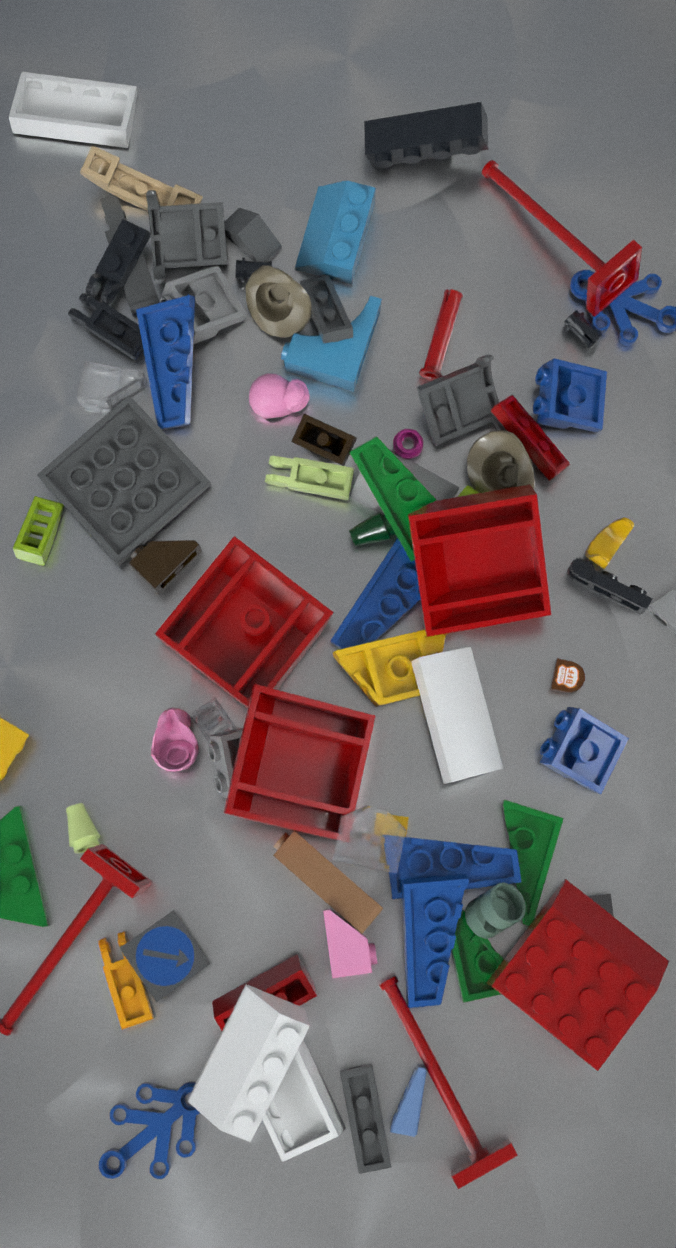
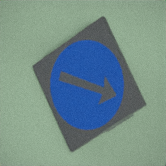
M174 910L120 947V950L155 1002L161 1000L210 964Z

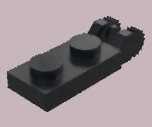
M122 219L95 270L96 273L91 275L85 293L90 297H96L107 279L109 282L106 283L100 298L102 302L111 305L121 287H124L151 237L149 231Z
M82 293L79 300L85 307L93 310L94 313L89 318L81 311L71 308L68 315L86 327L88 331L136 361L143 352L139 324L106 303H100L89 295Z
M576 558L568 567L569 570L567 572L572 580L640 615L648 609L653 599L647 596V592L636 585L628 587L618 582L619 578L616 575L607 571H602L601 573L596 571L593 563L588 560L585 561L584 558Z

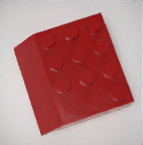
M530 484L437 500L408 514L427 637L551 615L537 493Z
M234 536L157 630L155 635L172 651L248 709L253 684L278 690L314 645L334 612ZM250 603L263 604L271 614V626L263 635L251 636L241 628L239 622L240 612Z
M253 684L223 813L335 841L348 842L376 716Z
M564 879L486 983L587 1064L599 1071L658 991L669 960L567 879Z

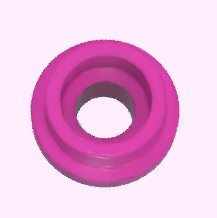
M403 429L395 435L393 449L400 457L413 459L422 452L423 438L416 430ZM408 440L414 446L411 449H405L402 443Z

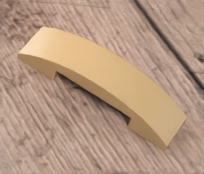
M93 145L80 171L81 175L102 189L148 211L146 198L148 190H155L157 192L160 206L200 204L203 196L177 184L173 188L120 163L119 157Z

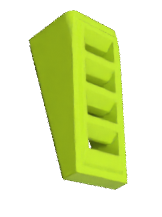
M34 496L13 546L17 559L45 566L64 510L62 503ZM42 510L52 513V516L48 517L38 514V511ZM38 522L46 524L47 528L34 525V523ZM30 535L42 536V540L30 537Z

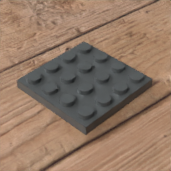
M130 395L37 474L40 480L119 566L140 545L145 544L211 486V482Z

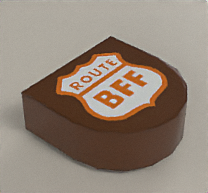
M557 658L550 690L561 693H574L578 691L585 681L583 668L575 662Z

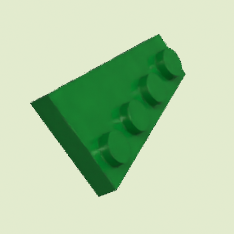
M375 436L349 451L412 562L415 558L408 514L437 501V499L387 446Z

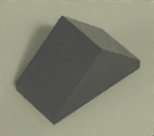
M238 208L225 221L226 237L252 261L269 262L282 249L281 244L258 213Z

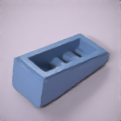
M417 1064V1067H415L390 1123V1132L414 1137L417 1135L427 1072L425 1065Z

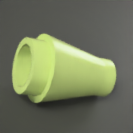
M79 803L66 808L69 846L73 847L74 852L77 854L84 853L87 848L100 845L98 841L100 835L89 817L84 804Z

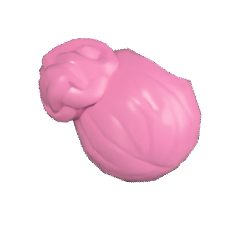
M271 373L259 376L251 384L249 390V404L254 413L264 419L290 415L292 412L301 411L306 407L310 399L309 390L303 381L293 379L289 382L280 375Z
M172 707L165 710L158 719V728H156L152 739L151 756L157 766L165 771L176 772L186 770L196 761L198 756V741L190 729L191 717L186 711Z

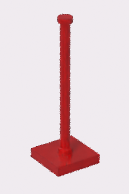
M494 160L489 161L483 167L482 175L485 178H491L596 271L588 278L586 310L594 317L638 280L642 246L634 239L605 263L498 169L499 165Z
M104 844L87 848L80 860L99 873L103 880L2 1019L0 1018V1033L10 1036L14 1030V1023L113 887H117L133 899L145 893L153 883L152 880Z
M394 976L381 983L379 987L382 991H386L471 1153L468 1156L470 1161L451 1171V1177L457 1188L460 1189L517 1157L518 1154L509 1139L490 1150L486 1146L482 1147L397 986L399 982L397 977Z

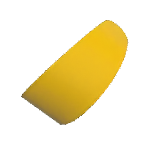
M623 517L607 525L590 542L585 551V556L605 569L634 528V523L630 519Z

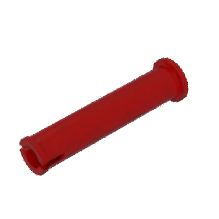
M446 289L444 291L443 301L425 364L419 371L420 376L431 381L443 376L441 373L460 302L463 298V294L457 290L450 289L449 291Z

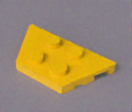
M420 630L336 650L332 653L336 661L375 707L420 696L411 661L419 657L443 652L447 634L427 637L425 630Z

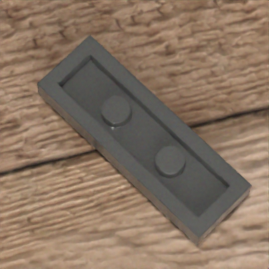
M325 275L301 280L300 285L309 295L311 316L323 344L353 338V327L330 276Z
M368 1065L340 1071L359 1174L392 1168L373 1066Z

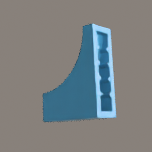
M374 296L369 297L362 312L351 322L353 338L323 344L320 335L305 336L294 333L291 342L284 344L281 354V360H284L285 371L354 392L381 312L382 299Z

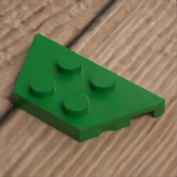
M16 806L0 819V918L47 927L50 926L23 808L22 806Z

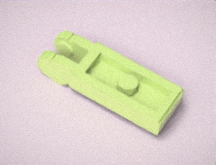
M270 456L269 465L276 468L291 469L290 477L268 474L265 478L266 483L278 487H288L290 490L349 500L354 468L298 457L291 459Z

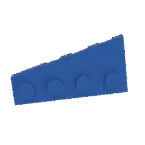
M192 295L136 309L156 421L162 430L188 425L191 421L195 296Z
M398 538L330 640V643L339 649L377 641L421 600L415 560L411 562Z
M383 834L392 900L402 899V880L467 874L469 878L467 890L495 886L498 883L512 884L521 882L516 849Z
M467 874L402 880L406 998L409 1008L435 1006L442 1003L450 967L449 958L451 949H454L455 931L458 918L461 917L465 889L467 890L469 881Z

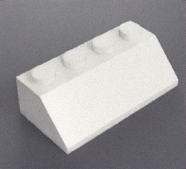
M246 984L188 1098V1102L219 1130L251 1142L310 1027L306 1009Z

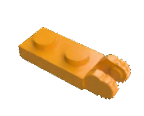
M125 931L117 934L119 947L129 942ZM106 938L100 939L98 944L105 965L102 967L122 1030L154 1019L145 985L124 954V959L113 962L110 943Z

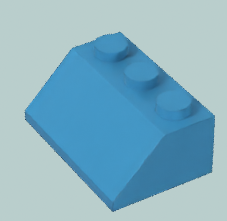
M347 180L318 187L295 270L316 276L329 275L332 280L348 284L353 283L375 206V187Z

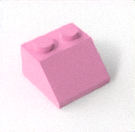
M332 909L323 910L332 978L372 973L371 965L378 964L375 944H368L367 936L363 933L361 934Z

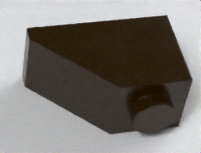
M303 414L291 442L345 466L350 455L349 451L352 450L357 437L307 414Z
M195 540L150 541L146 546L144 544L140 545L132 553V560L129 564L148 585L160 594L202 552V549Z

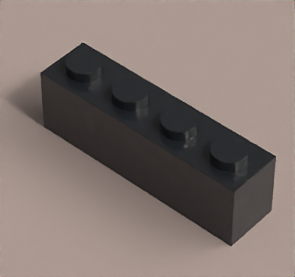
M482 102L364 121L365 155L373 168L385 169L393 164H416L425 159L435 158L442 160L449 158L451 155H474L480 151L489 150L488 120Z

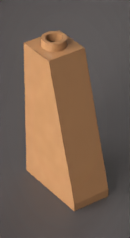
M295 831L291 835L285 832L273 846L277 849L273 856L361 934L384 909Z

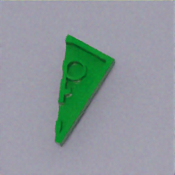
M504 799L502 807L509 848L517 850L521 882L516 883V888L523 896L526 906L522 923L530 926L535 918L564 818Z
M462 908L461 917L458 918L455 931L454 949H451L462 1002L465 1003L501 995L486 982L504 959L496 952L488 939L473 933L467 924L465 911Z

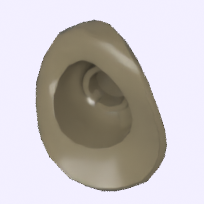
M261 266L252 273L245 286L248 310L258 327L271 336L281 338L291 337L294 333H300L311 318V301L305 289L287 273L272 266Z
M503 430L491 431L473 443L467 457V474L476 491L483 493L529 484L534 489L535 479L530 457L519 438L513 433Z

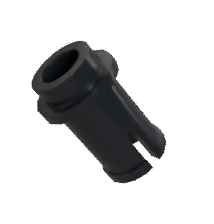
M245 258L236 260L235 278L241 279V282H244V279H249L252 273L261 266H272V261H245Z
M575 310L564 321V324L567 326L566 330H571L589 349L596 343V340L600 339L602 334L583 317L585 315L583 312L579 313Z

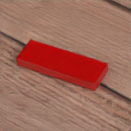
M510 395L490 410L508 432L513 433L519 438L530 459L549 481L571 465L514 395Z

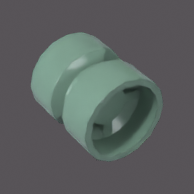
M498 883L468 903L465 909L467 924L473 933L485 939L493 938L523 919L526 912L525 901L519 890L513 885Z

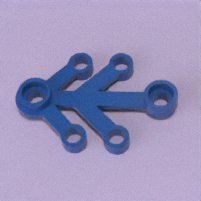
M581 270L574 274L570 282V289L575 297L587 302V290L582 289L580 284H588V278L595 272ZM648 274L643 280L633 283L609 304L620 330L619 342L624 346L633 345L638 338V331L632 326L626 310L656 322L657 327L662 332L672 333L676 331V307L666 306L659 310L631 298L644 292L649 295L657 293L662 284V280L657 274ZM647 281H654L657 287H649ZM603 311L595 317L591 314L593 319L591 325L601 334L607 332L610 326V318L603 314ZM669 318L673 325L668 326L664 324L663 319ZM602 320L605 322L606 326L602 328L598 327L596 325V321ZM630 332L633 335V339H626L623 333Z
M150 1082L142 1083L136 1090L137 1100L142 1104L151 1103L153 1100L174 1104L164 1113L130 1109L124 1103L116 1104L110 1111V1119L115 1125L133 1123L148 1126L119 1150L110 1149L101 1156L99 1160L101 1174L109 1179L119 1177L127 1166V1160L157 1136L154 1160L150 1164L149 1170L155 1179L165 1178L171 1168L168 1152L172 1123L182 1115V1134L176 1143V1152L183 1158L192 1156L197 1146L194 1139L196 1115L200 1114V1112L187 1102L186 1096L192 1092L196 1082H187L179 1090L156 1088ZM143 1087L151 1089V1098L145 1099L141 1096V1089ZM121 1108L126 1112L124 1120H118L115 1117L116 1109ZM186 1140L191 1143L192 1150L190 1152L181 1150L180 1144L182 1141ZM112 1156L117 1157L120 1162L119 1167L112 1168L108 1163L109 1158ZM155 1163H164L166 1171L162 1174L157 1173L154 1169Z

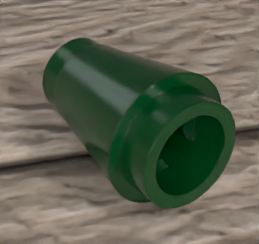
M380 511L354 526V528L349 529L355 546L390 540L391 536L395 535L386 516Z

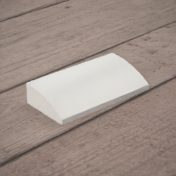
M21 72L9 114L12 132L15 134L128 148L134 121L137 86Z
M471 647L427 655L411 661L443 783L447 784L503 769Z
M304 1039L262 1119L282 1162L338 1137L346 1129Z

